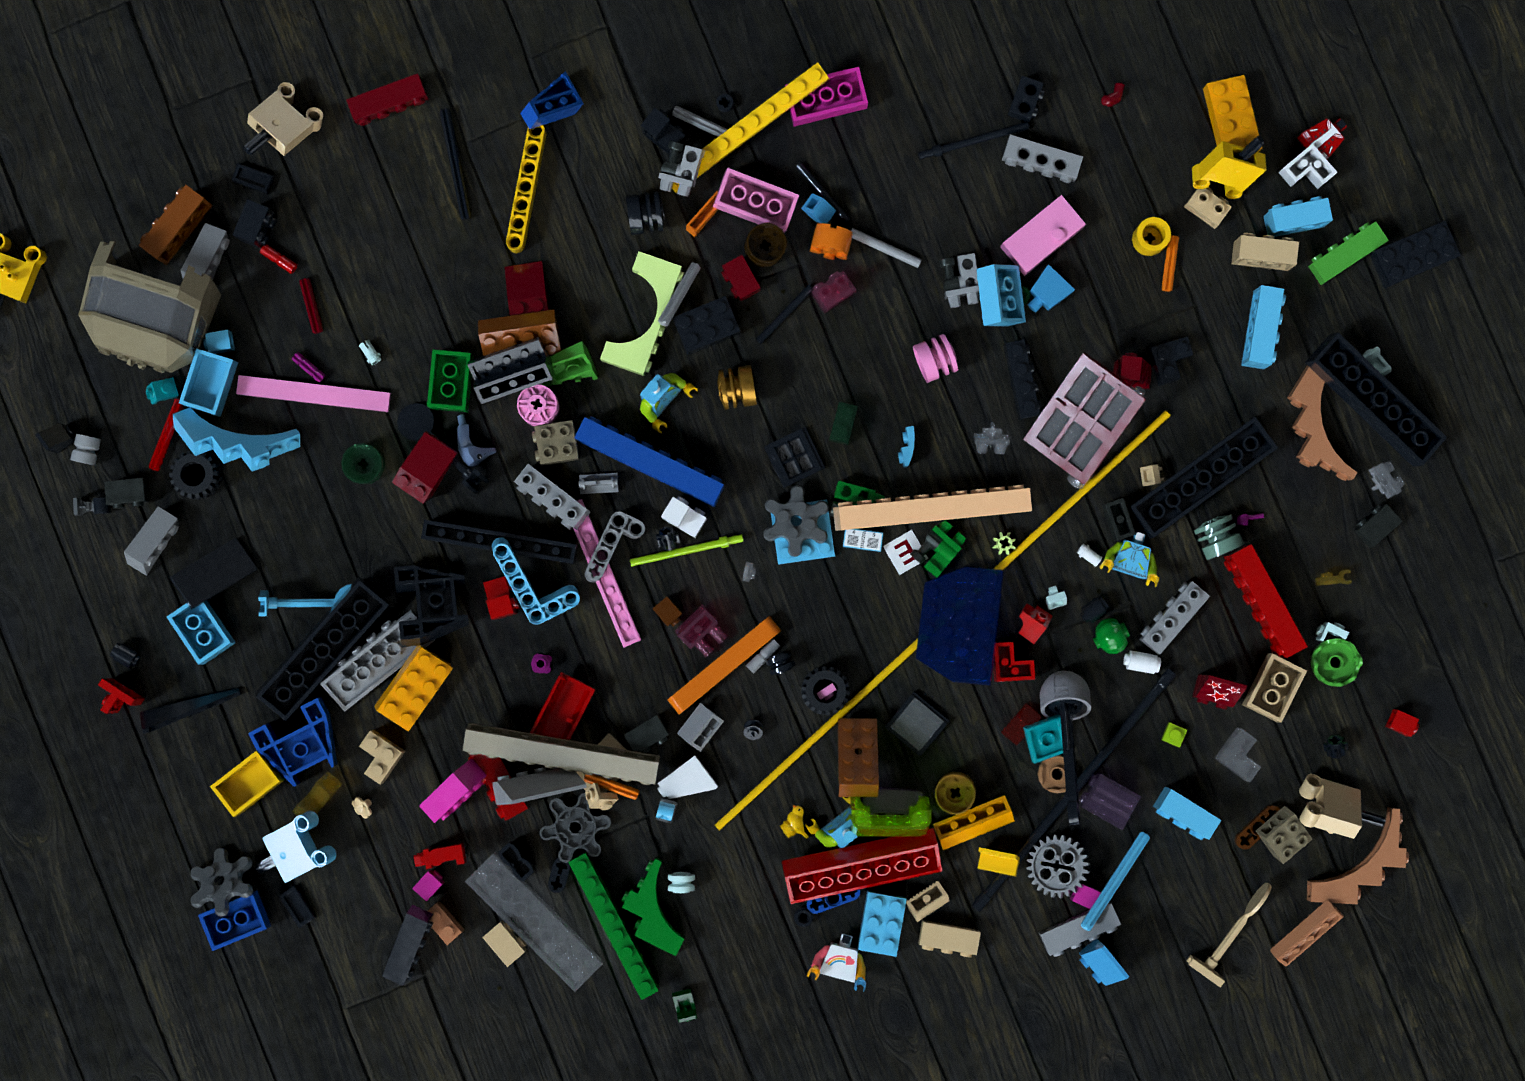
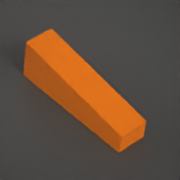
M718 191L714 193L686 225V231L692 236L696 237L718 211L717 208L713 207Z

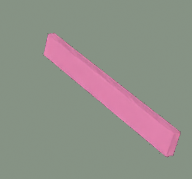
M242 375L238 376L236 391L237 395L389 412L391 393Z
M582 499L577 501L578 503H580L582 506L585 507L584 502H583ZM588 515L577 530L574 529L589 563L599 538ZM604 551L597 552L599 560L607 559ZM608 563L603 576L596 584L624 648L641 641V638L611 566ZM596 564L595 568L591 571L594 577L596 575L599 576L596 571L599 566L603 568V565Z

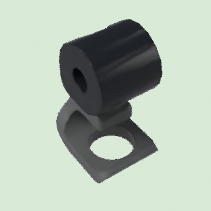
M106 497L93 498L91 502H84L81 499L73 498L74 516H82L86 512L93 511L94 515L111 513V506L106 505Z

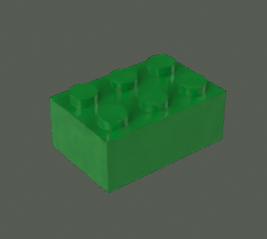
M432 350L427 407L429 409L468 413L472 374L467 363L474 358L471 353Z

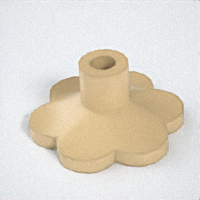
M356 797L352 801L354 810L358 815L367 819L372 814L369 808L372 802L369 799L364 801L360 797Z

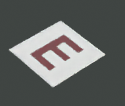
M912 530L883 546L899 575L920 564L910 555L914 549L918 551L921 547Z

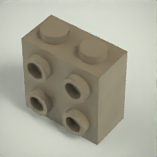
M573 420L534 426L535 431L532 432V438L538 447V450H535L536 461H540L542 466L580 460L577 440L574 438L576 432Z
M1286 806L1281 808L1256 830L1272 855L1283 864L1312 840L1295 813Z

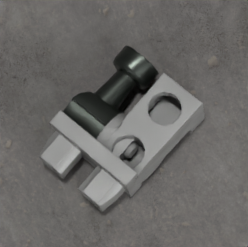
M669 141L668 148L671 149L668 160L663 163L658 177L661 179L660 189L671 192L673 182L679 183L677 194L688 197L691 187H695L705 150L686 145L682 162L679 163L677 162L678 152L683 151L684 144Z
M975 253L957 256L956 261L960 276H954L952 266L955 265L954 258L939 260L940 267L944 268L945 272L943 289L945 299H948L950 308L961 306L960 296H967L968 305L979 303Z

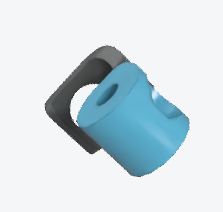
M661 798L656 820L672 823L677 802Z

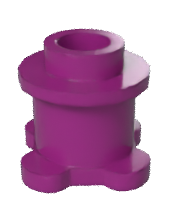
M535 654L531 662L532 670L535 673H550L552 657L550 655ZM540 660L544 662V666L542 668L538 665V662Z

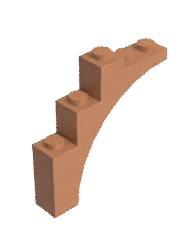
M1307 365L1287 397L1291 400L1290 403L1293 406L1303 408L1291 428L1295 429V433L1300 437H1308L1296 457L1306 467L1316 466L1319 462L1323 469L1336 472V476L1341 480H1352L1357 472L1348 466L1334 451L1327 439L1322 424L1321 394L1325 382Z
M1387 807L1386 821L1381 836L1373 850L1362 862L1336 877L1324 880H1308L1307 900L1322 903L1328 900L1331 903L1358 904V900L1361 898V890L1358 888V885L1382 886V881L1385 880V871L1382 870V867L1406 868V863L1409 861V853L1406 852L1407 848L1399 847V843L1402 842V833L1399 832L1403 821L1400 809Z

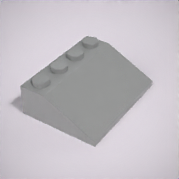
M546 767L534 769L535 773L528 774L527 771L516 773L514 778H509V775L497 777L498 781L492 782L496 805L516 804L587 788L586 783L576 771L568 772L558 767L551 770H546Z

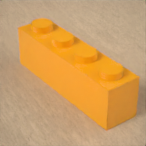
M1004 795L969 809L964 813L934 823L933 826L942 849L945 850L1015 822Z

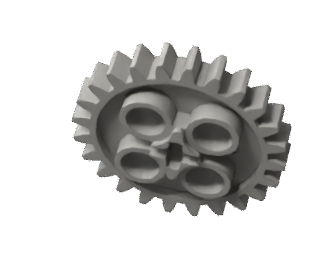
M1054 835L1053 840L1047 836L1046 843L1039 840L1041 846H1033L1036 850L1035 853L1029 852L1033 859H1027L1029 863H1032V866L1026 868L1032 871L1028 877L1035 878L1032 885L1039 884L1037 890L1041 891L1044 889V895H1048L1051 892L1052 898H1055L1056 893L1059 898H1063V893H1065L1066 896L1070 897V890L1077 893L1076 886L1083 888V885L1080 883L1081 880L1087 881L1084 874H1089L1090 872L1085 870V867L1089 866L1090 863L1084 862V860L1088 858V855H1082L1085 849H1078L1079 842L1072 844L1073 838L1071 837L1066 841V836L1064 835L1061 836L1060 840L1057 835ZM1049 850H1053L1055 853L1052 860H1048L1046 857ZM1071 853L1074 857L1073 862L1067 864L1065 857ZM1042 862H1048L1052 864L1059 863L1063 866L1074 867L1075 870H1057V868L1043 866ZM1046 869L1051 871L1049 879L1043 877V872ZM1064 873H1069L1070 880L1067 883L1062 881Z

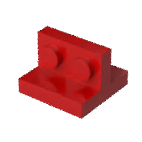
M102 678L98 686L111 693L101 703L103 706L100 710L106 714L118 713L124 702L130 706L141 705L145 699L114 678Z

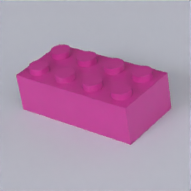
M859 67L827 74L830 78L828 81L789 109L793 126L867 109L868 100Z

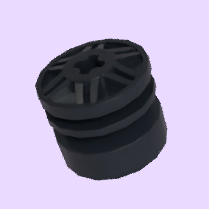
M658 191L654 192L653 201H650L649 192L645 195V202H641L639 194L626 195L631 235L644 234V225H649L651 233H654L653 224L658 223L659 232L664 231L663 201Z

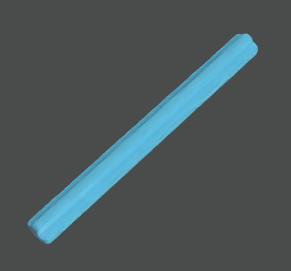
M1144 832L1139 833L1082 921L1081 927L1083 929L1091 931L1149 841L1150 837Z

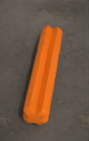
M1171 235L1166 250L1162 291L1165 292L1173 290L1179 237Z
M585 774L584 781L587 783H598L599 787L634 800L638 798V789L595 774Z

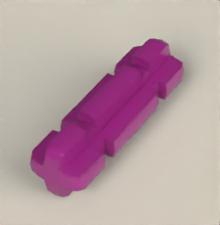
M299 352L294 354L292 361L297 365L299 364L317 382H321L325 378V374L318 370L309 360L304 359L302 354Z

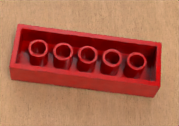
M1252 544L1242 546L1224 556L1226 560L1224 565L1229 572L1232 571L1236 587L1238 589L1241 588L1244 593L1242 595L1244 602L1251 606L1253 610L1251 614L1254 620L1261 624V632L1264 638L1269 639L1272 644L1270 646L1272 653L1281 658H1288L1307 648V644Z

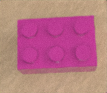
M471 758L453 772L419 807L434 823L440 818L444 821L463 802L470 798L474 791L484 784L482 780L487 775Z

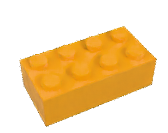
M1245 75L1205 85L1203 91L1216 145L1218 146L1222 141L1245 148L1254 138L1259 136Z
M423 645L416 646L375 704L376 711L409 732L453 667Z

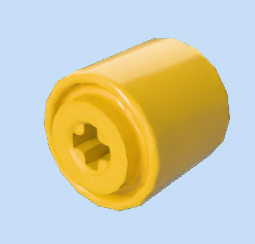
M1150 217L1145 219L1133 232L1132 242L1134 248L1145 256L1157 255L1170 241V227L1161 218ZM1148 234H1150L1151 238H1154L1151 244H1148V241L1144 239Z

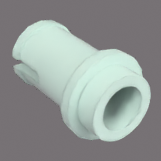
M366 340V344L362 342L359 345L367 357L368 363L375 365L381 361V354L376 352L370 340Z

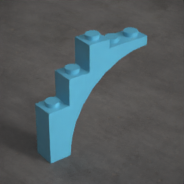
M191 407L173 413L175 430L195 456L213 449L223 464L241 457L252 472L270 465V458L300 447V433L297 429L271 435H246L223 430L199 417Z

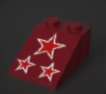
M1198 675L1192 697L1197 698L1199 703L1208 705L1209 702L1216 703L1215 707L1227 710V707L1235 706L1247 686L1210 675Z

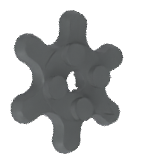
M800 485L792 487L790 491L791 498L787 503H780L774 498L768 499L765 503L766 510L775 516V523L773 526L765 529L764 538L767 541H774L779 537L785 538L788 541V553L793 557L801 554L804 540L813 539L815 542L822 544L828 538L827 532L817 525L818 518L828 512V503L825 501H818L813 505L806 503L804 500L805 491ZM795 515L800 516L802 519V523L799 526L791 524V518Z
M585 793L578 797V802L573 807H567L558 798L551 800L549 806L556 815V821L550 826L542 827L539 832L540 837L543 840L557 839L560 842L561 849L558 857L562 862H569L574 851L579 848L585 849L591 857H597L601 853V847L595 841V834L599 830L610 827V818L606 815L593 816L590 813ZM578 822L581 830L578 833H572L569 828L571 823Z
M224 848L215 850L214 862L211 866H207L205 869L197 866L191 870L192 879L201 883L199 891L191 897L192 906L200 908L206 902L212 901L215 903V913L220 917L228 914L229 901L232 897L241 896L242 898H248L253 893L252 886L242 881V875L251 868L252 860L249 857H241L238 861L230 863L228 851ZM221 876L224 877L225 880L223 884L217 886V881L221 878Z

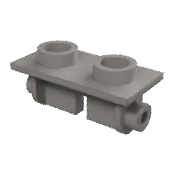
M618 473L579 475L580 494L619 492Z

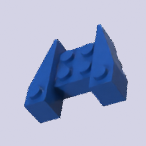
M321 696L300 706L309 723L308 725L280 739L277 738L270 723L248 733L256 750L283 774L284 778L294 787L300 784L297 773L327 758L331 768L337 765L330 713Z

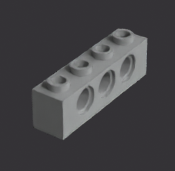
M1013 135L1009 136L1002 157V161H1005V164L1016 167V165H1019L1029 172L1039 171L1045 177L1052 178L1055 176L1065 183L1075 182L1083 156ZM1019 152H1027L1028 158H1021L1019 156ZM1043 156L1046 159V164L1038 163L1037 157ZM1062 162L1065 169H1057L1055 163Z

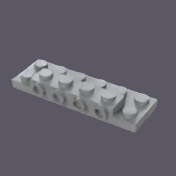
M412 610L408 611L397 621L391 622L388 620L381 626L382 630L377 634L373 632L366 638V643L362 646L358 644L350 651L352 654L347 658L343 656L336 664L337 666L334 667L335 670L320 682L321 686L344 712L401 668L416 646H401L399 622L418 620ZM435 640L423 644V646L427 647Z

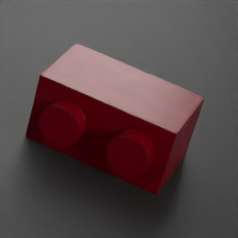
M743 255L722 265L723 271L721 274L726 282L729 281L732 288H730V291L735 299L739 298L741 302L761 291Z

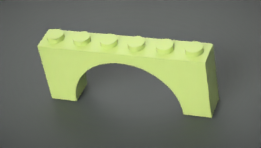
M638 251L632 270L646 279L656 293L657 314L655 320L645 334L633 341L626 343L606 341L600 360L645 376V373H649L653 362L650 361L652 354L656 355L659 344L656 342L658 337H662L665 326L660 325L658 319L672 297L677 283H680L684 272H682V266Z

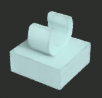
M1056 585L1048 588L1049 596L1046 597L1048 610L1067 605L1065 591L1058 593Z

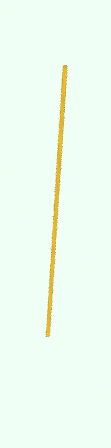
M1165 410L846 703L842 709L833 715L715 824V827L720 831L838 722V718H843L1164 423L1170 417V414Z

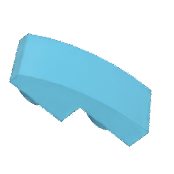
M914 426L906 427L905 432H902L904 444L907 443L908 446L901 448V452H898L899 463H903L904 468L909 466L913 455L915 441Z

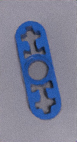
M860 889L854 892L855 896L851 897L850 894L844 895L845 900H842V895L838 894L839 900L836 903H830L827 896L825 897V902L828 906L824 907V903L818 905L819 909L817 910L814 907H810L812 900H808L806 903L807 909L813 914H818L851 902L860 896ZM818 898L815 900L816 902L822 901V898Z

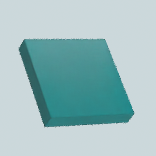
M1059 714L1023 727L1031 760L1034 764L1063 754L1061 716Z

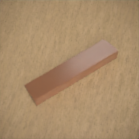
M1326 900L1272 947L1271 953L1280 963L1288 966L1341 920L1344 915L1330 901Z

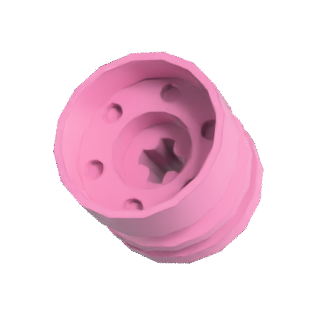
M944 334L938 336L940 344L935 337L931 339L932 348H929L925 341L913 346L918 366L927 383L940 378L939 369L946 376L949 375L948 366L953 373L958 371L956 354Z
M535 385L522 390L517 399V409L520 416L532 426L552 424L559 415L560 404L558 398L551 389L544 385ZM540 400L542 407H538L535 410L533 403H537Z

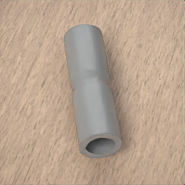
M772 638L746 667L755 673L765 663L766 659L777 651L780 645Z

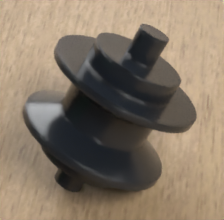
M755 719L746 721L743 731L744 736L750 740L761 738L763 735V724Z

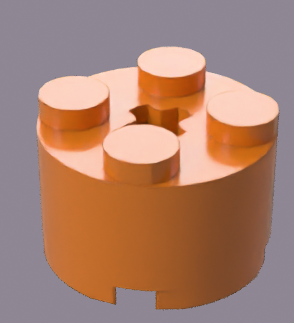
M818 223L814 231L810 252L822 253L824 258L834 260L835 257L847 260L852 241V232L840 226L834 228L830 227L831 224Z

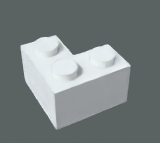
M1313 143L1279 172L1290 187L1306 175L1317 189L1337 173Z
M679 496L677 499L672 497L661 518L696 538L707 520L704 516L705 512L696 507L694 510L688 506V501Z

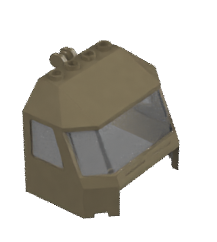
M110 241L109 245L106 242H100L90 266L78 314L94 345L98 348V352L110 356V353L117 355L118 359L127 361V364L130 366L137 364L138 368L142 370L147 365L154 367L153 369L160 373L165 371L172 373L191 364L196 348L201 349L205 333L208 331L221 297L212 278L205 273H202L201 276L194 272L195 268L188 265L181 286L118 267L115 266L117 261L112 255L115 242Z

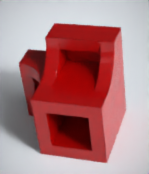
M1027 603L1019 615L1023 621L1019 634L1035 644L1047 629L1053 616L1038 605L1033 608Z

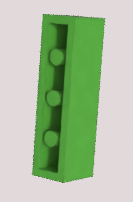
M1367 222L1359 228V233L1354 235L1352 232L1343 238L1344 243L1341 245L1335 243L1327 249L1329 253L1323 256L1320 253L1311 259L1313 263L1308 267L1320 285L1389 241L1377 222L1371 225Z

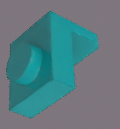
M174 378L154 381L147 386L146 396L148 400H151L152 405L159 401L179 396Z

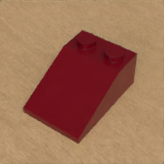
M542 261L504 267L510 316L550 310Z
M426 431L400 467L392 483L424 504L434 495L458 452Z

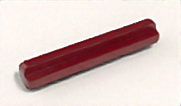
M309 278L301 279L299 282L312 332L314 334L323 332V327L311 281Z

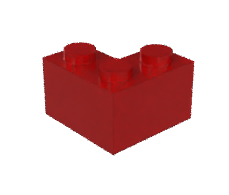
M505 576L483 582L488 599L486 603L492 620L518 614V600L513 597L511 592L513 590Z
M1013 642L992 643L994 682L1035 680L1034 660L1015 661Z

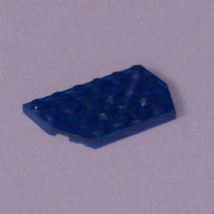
M964 567L925 582L916 652L917 660L952 682L991 686L1003 570Z

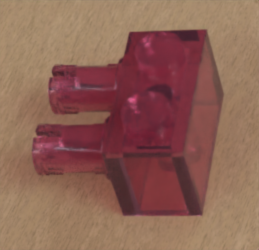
M844 271L833 273L829 276V281L824 284L820 282L813 287L814 291H812L811 295L823 313H826L856 293V288Z
M703 604L675 630L677 636L690 649L695 646L704 657L709 655L705 649L710 653L714 650L703 639L707 633L718 644L723 642L719 636L724 640L728 636L717 626L718 621L716 617Z

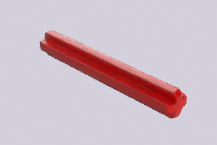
M175 398L149 463V468L152 470H160L174 434L173 413L182 411L184 405L179 404L180 399Z

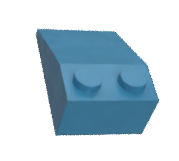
M1098 939L1093 940L1079 952L1081 956L1080 962L1086 969L1088 967L1092 969L1094 973L1091 975L1098 984L1102 982L1107 986L1129 977L1105 945Z

